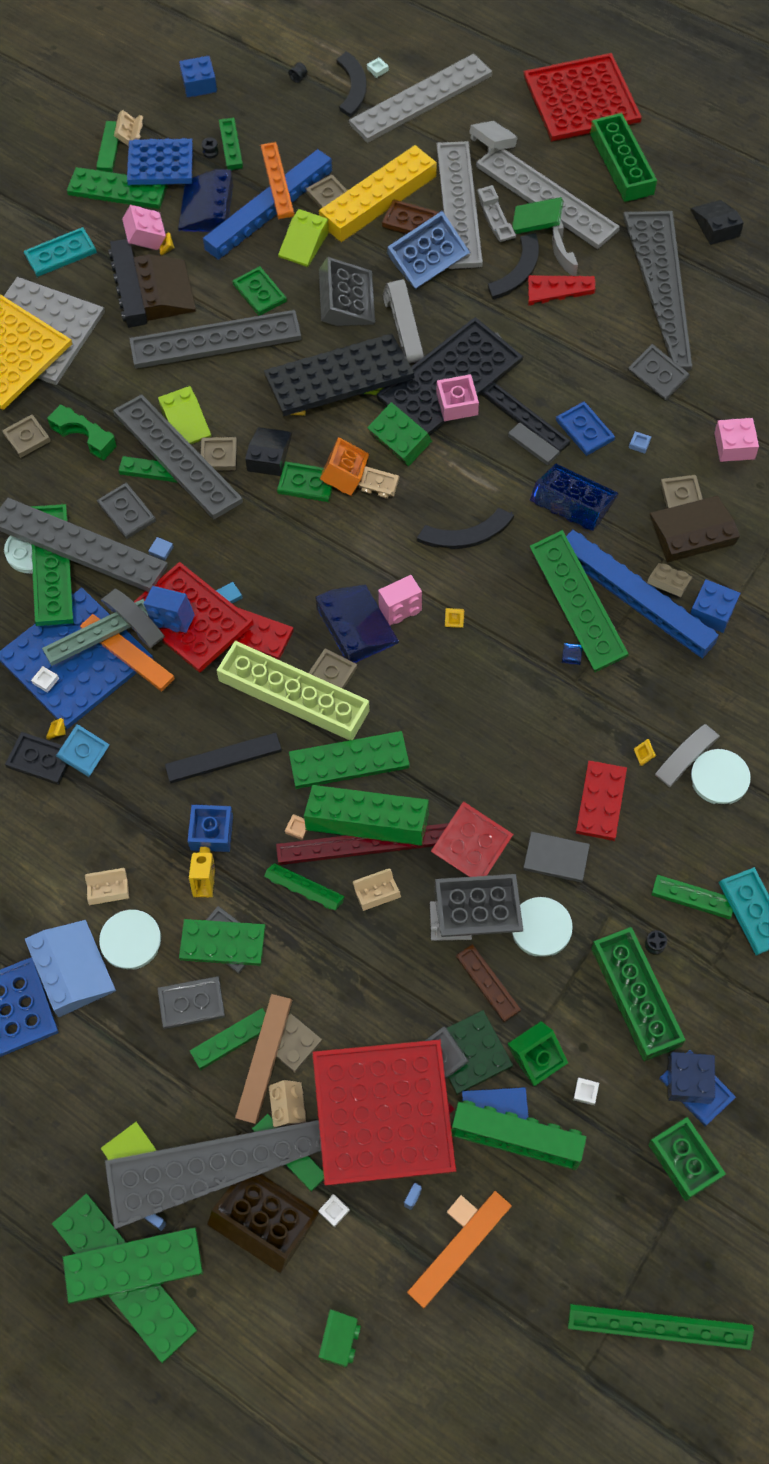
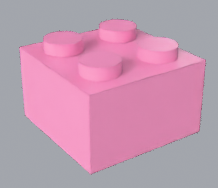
M133 205L129 206L122 219L128 243L158 250L166 237L160 212Z
M471 375L437 380V397L444 421L478 415L479 401Z
M753 418L718 420L714 434L720 462L755 459L759 444Z
M412 575L378 590L379 610L389 626L394 623H400L403 619L415 616L422 611V591Z

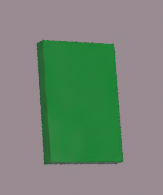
M562 197L516 206L512 226L515 234L559 226L563 207Z
M260 266L232 281L234 287L258 316L287 302L286 296Z
M285 461L277 494L329 502L333 486L327 485L324 481L320 480L324 468Z

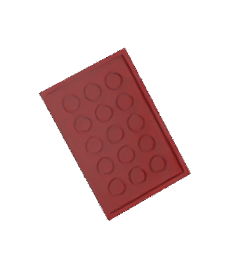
M181 562L177 563L162 576L155 585L156 587L187 594L195 614L187 632H174L164 627L159 628V630L164 635L161 641L199 673L254 625L251 618ZM145 591L134 603L141 599L145 601L149 592Z

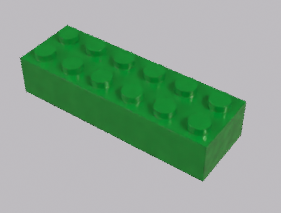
M619 113L592 120L590 135L624 202L654 195L657 179L623 114Z
M312 785L304 813L305 829L422 845L429 816V800Z
M632 927L594 941L592 952L643 1061L682 1047L685 1037Z
M464 1100L463 1103L458 1102L451 1130L452 1137L576 1170L582 1161L587 1137L578 1130L569 1129V1131H565L556 1124L548 1123V1125H543L534 1118L521 1119L515 1113H499L493 1107H477L474 1102Z

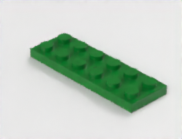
M76 167L67 188V194L160 209L168 184L128 185L127 175Z
M402 731L289 751L296 789L410 768Z
M196 1228L63 1257L69 1304L203 1274Z

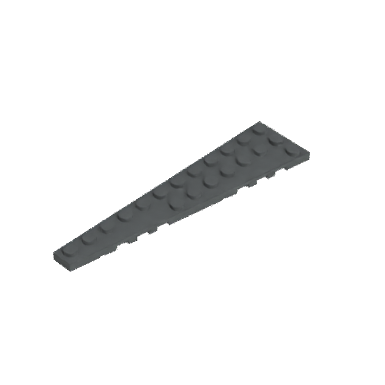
M673 211L624 212L623 218L669 357L685 371H691L692 361Z
M319 1120L105 1160L114 1229L321 1151Z

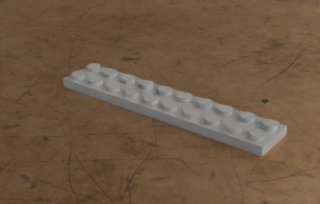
M472 54L349 120V125L368 143L492 76V70L475 54Z
M469 142L437 143L443 212L470 252L451 265L449 269L482 267Z
M495 148L493 154L488 152L477 161V168L529 203L562 197L561 222L563 226L597 249L619 231L620 226L505 149L497 150Z

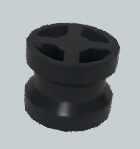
M297 62L294 67L289 69L288 74L294 82L299 83L302 77L307 76L308 70L303 63Z
M204 139L202 141L204 157L212 159L218 156L216 139Z
M657 930L649 933L645 941V948L652 955L661 954L667 945L666 935Z

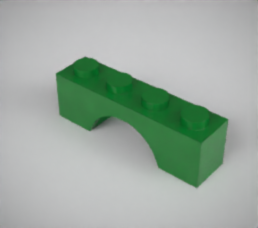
M60 404L47 418L50 429L63 437L71 433L86 435L88 437L87 444L90 453L103 461L117 447L115 437L111 432L104 431L99 425L89 422L84 416H79L69 407L66 408Z

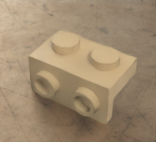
M122 110L118 115L114 136L127 146H129V140L140 139L143 116L139 115L134 119Z
M365 466L361 482H359L358 486L362 488V492L371 494L373 491L378 493V496L388 499L389 496L394 497L400 477Z
M125 868L85 875L89 905L129 898L128 879Z
M390 868L353 881L355 893L363 911L401 897Z
M283 1080L270 1085L269 1093L273 1127L279 1128L285 1125L305 1123L306 1113L302 1083Z

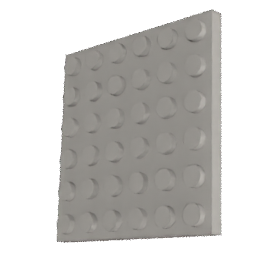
M17 277L4 297L72 340L73 344L37 377L57 385L105 313L104 307Z

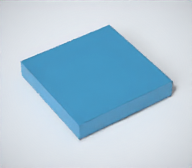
M76 724L56 757L89 777L110 744Z

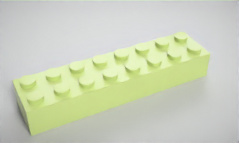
M237 641L233 643L217 669L220 682L348 740L354 739L370 711L369 700Z

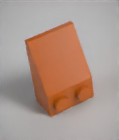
M338 437L322 471L320 480L351 496L362 478L369 453Z

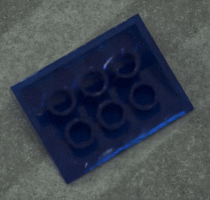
M215 169L193 177L192 184H185L178 226L179 231L211 232L229 218L233 190L231 170Z
M555 464L536 481L530 501L539 507L550 510L554 514L565 517L570 522L578 523L583 528L593 531L600 524L617 498L618 492L561 465Z
M366 585L332 589L315 597L316 608L346 659L356 663L399 643Z

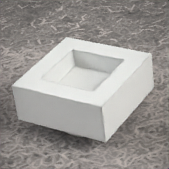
M42 667L31 681L34 685L48 693L59 680V677L47 668Z
M578 1078L573 1100L595 1105L599 1083Z
M333 1194L318 1212L335 1228L350 1210Z

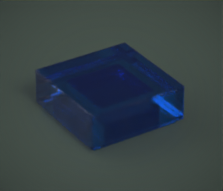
M564 643L562 663L580 665L582 656L581 645Z

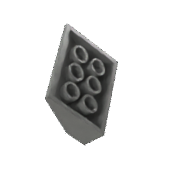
M327 257L319 268L321 321L336 326L374 325L372 271Z
M516 874L435 879L434 894L441 937L523 932Z

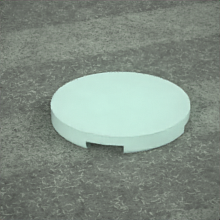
M10 535L4 547V553L9 565L19 572L33 573L32 544Z
M723 749L710 750L701 754L694 762L691 770L692 786L696 793L707 802L713 804H732L740 800L747 792L750 784V771L744 760L737 754Z
M545 897L532 898L520 905L523 932H512L513 939L518 947L535 957L553 956L561 952L567 946L572 934V920L564 906L553 899Z
M139 910L121 911L113 915L103 926L99 940L100 948L106 960L113 966L123 969H138L150 963L157 955L161 942V932L156 921L147 913Z

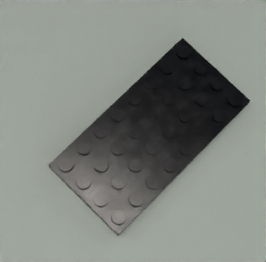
M474 317L411 367L414 372V379L385 387L377 393V399L385 406L392 402L431 435L447 422L443 419L437 397V380L471 375L478 397L484 390L523 361V356Z
M393 334L383 335L264 370L267 382L283 416L415 378L414 372Z

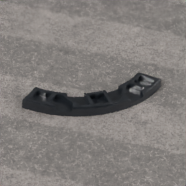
M346 51L336 59V63L349 75L351 89L346 100L339 106V111L351 118L360 109L361 103L366 96L367 81L361 64L353 55Z
M536 233L520 236L522 255L517 266L505 277L488 283V290L492 300L512 293V290L521 287L528 280V276L532 275L539 254Z
M498 507L495 513L484 522L462 530H442L425 525L417 537V542L436 548L450 547V549L473 547L489 541L491 537L501 533L514 519V514Z

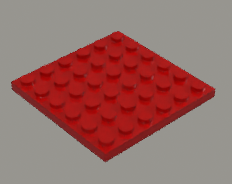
M612 53L524 71L525 81L551 141L591 133L592 120L619 113L623 114L628 125L641 122L640 112Z
M440 1040L312 1052L324 1186L456 1172Z

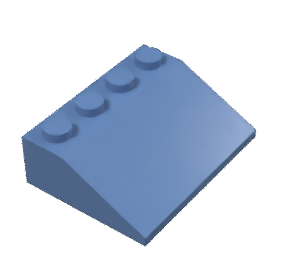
M443 211L387 248L388 256L414 289L470 253Z
M86 920L43 930L25 938L52 1008L58 1017L116 991Z

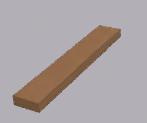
M271 994L235 1117L236 1119L254 1124L258 1122L292 999Z

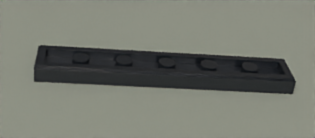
M493 383L483 391L482 396L515 422L523 424L559 450V453L570 445L568 438L496 383Z
M273 733L167 763L165 767L171 784L282 752L277 734Z

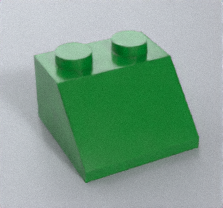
M542 1021L508 1043L515 1061L534 1086L568 1064L554 1031Z
M330 1310L319 1354L321 1362L345 1368L348 1367V1363L353 1364L356 1349L352 1348L354 1339L358 1340L361 1326L357 1325V1318Z

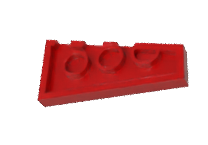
M528 276V306L534 305V302L542 301V303H546L556 298L563 300L567 296L579 297L595 294V276Z

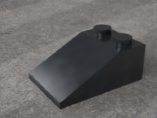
M722 200L691 208L693 216L710 245L740 237L744 222L738 212Z
M258 427L247 450L245 458L247 471L281 476L292 432Z

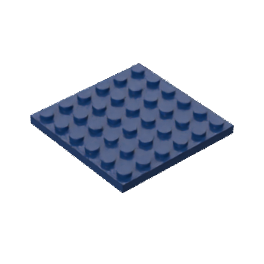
M82 587L72 594L74 623L36 626L34 624L0 650V662L56 719L62 718L64 720L66 729L70 728L137 673L99 643L53 666L49 663L42 650L43 647L80 630V625L92 614L99 619L110 615ZM126 630L119 633L153 659V656ZM42 667L47 668L59 677V680L48 693L34 685L31 681Z

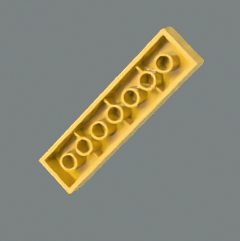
M414 145L319 210V216L328 219L329 233L340 242H343L385 213L393 199L402 201L436 177L437 162Z

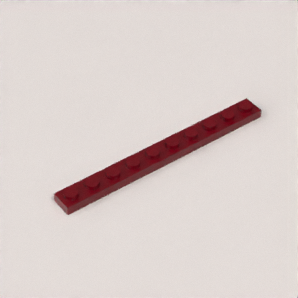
M449 823L426 826L422 845L347 835L276 844L278 865L433 847Z

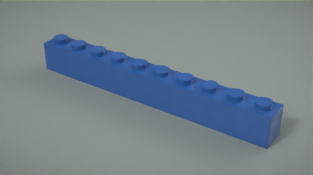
M317 149L285 174L291 202L305 193L307 187L319 182L323 177L330 174L332 171V160L330 157ZM268 187L203 238L205 250L219 260L254 231L261 228L268 220L272 219L277 212L271 187Z
M572 530L566 536L588 576L700 658H703L716 644L719 635L714 629L704 625L699 618L693 617L682 606H678L668 596L657 591L653 585H649L639 575L628 570L624 564H620L610 554H606L596 544L585 539L581 533Z

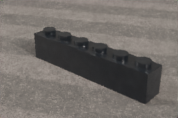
M127 239L110 242L111 249H108L110 259H114V261H111L112 270L116 271L113 274L115 284H119V286H116L118 296H121L118 299L120 309L124 308V311H121L123 322H127L128 328L146 325L148 323L131 244L128 243Z

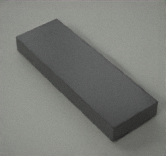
M521 423L517 424L508 433L509 438L546 465H549L559 455V450Z

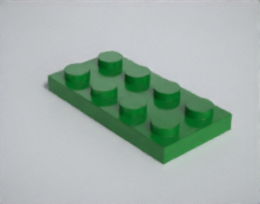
M184 919L179 959L180 961L261 966L265 924Z

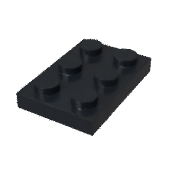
M21 732L5 766L6 768L59 785L69 764L56 757L63 745Z

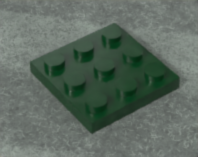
M484 1010L447 1028L469 1060L466 1065L448 1077L456 1095L513 1067Z

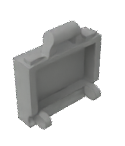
M495 121L473 124L470 127L471 140L476 141L479 139L489 147L488 152L491 154L495 152V148L501 150L516 146L517 137L515 134L503 128Z

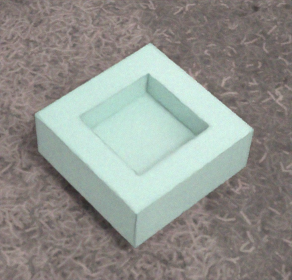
M380 58L367 64V70L376 78L389 71L388 65Z

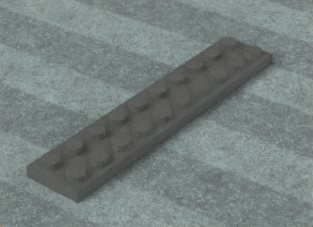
M295 310L129 339L134 367L137 369L301 340V333Z
M143 395L113 410L117 419L213 520L243 503V498Z
M7 498L0 507L1 532L147 592H150L152 586L156 585L168 567L167 562L13 499Z

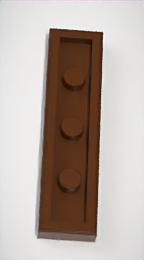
M473 944L456 955L459 963L503 1023L521 1012L520 1007Z

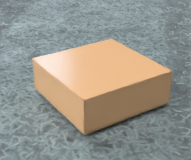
M293 814L285 829V834L303 840L308 831L305 829L304 818Z
M460 1195L447 1211V1214L464 1227L478 1209Z

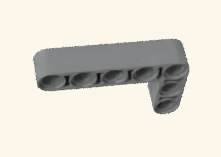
M402 279L389 282L383 291L385 306H391L402 351L408 363L418 362L424 356L405 281Z

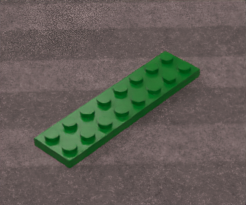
M66 504L32 506V508L67 521ZM32 544L35 625L46 626L74 623L70 560Z
M561 530L531 545L530 549L594 672L628 657L629 654L564 531Z
M87 1193L52 1223L75 1254L126 1243ZM160 1284L108 1295L161 1363H164L197 1332L196 1328Z

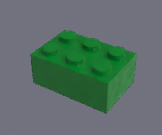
M392 402L367 427L374 438L408 467L432 442L429 434Z
M688 1117L651 1139L648 1144L685 1202L722 1179L726 1174Z

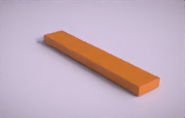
M277 143L261 144V151L278 219L294 217Z
M92 614L80 625V628L82 629L101 619ZM119 633L99 643L161 692L175 679L174 675Z
M494 1191L407 1294L424 1309L512 1205Z

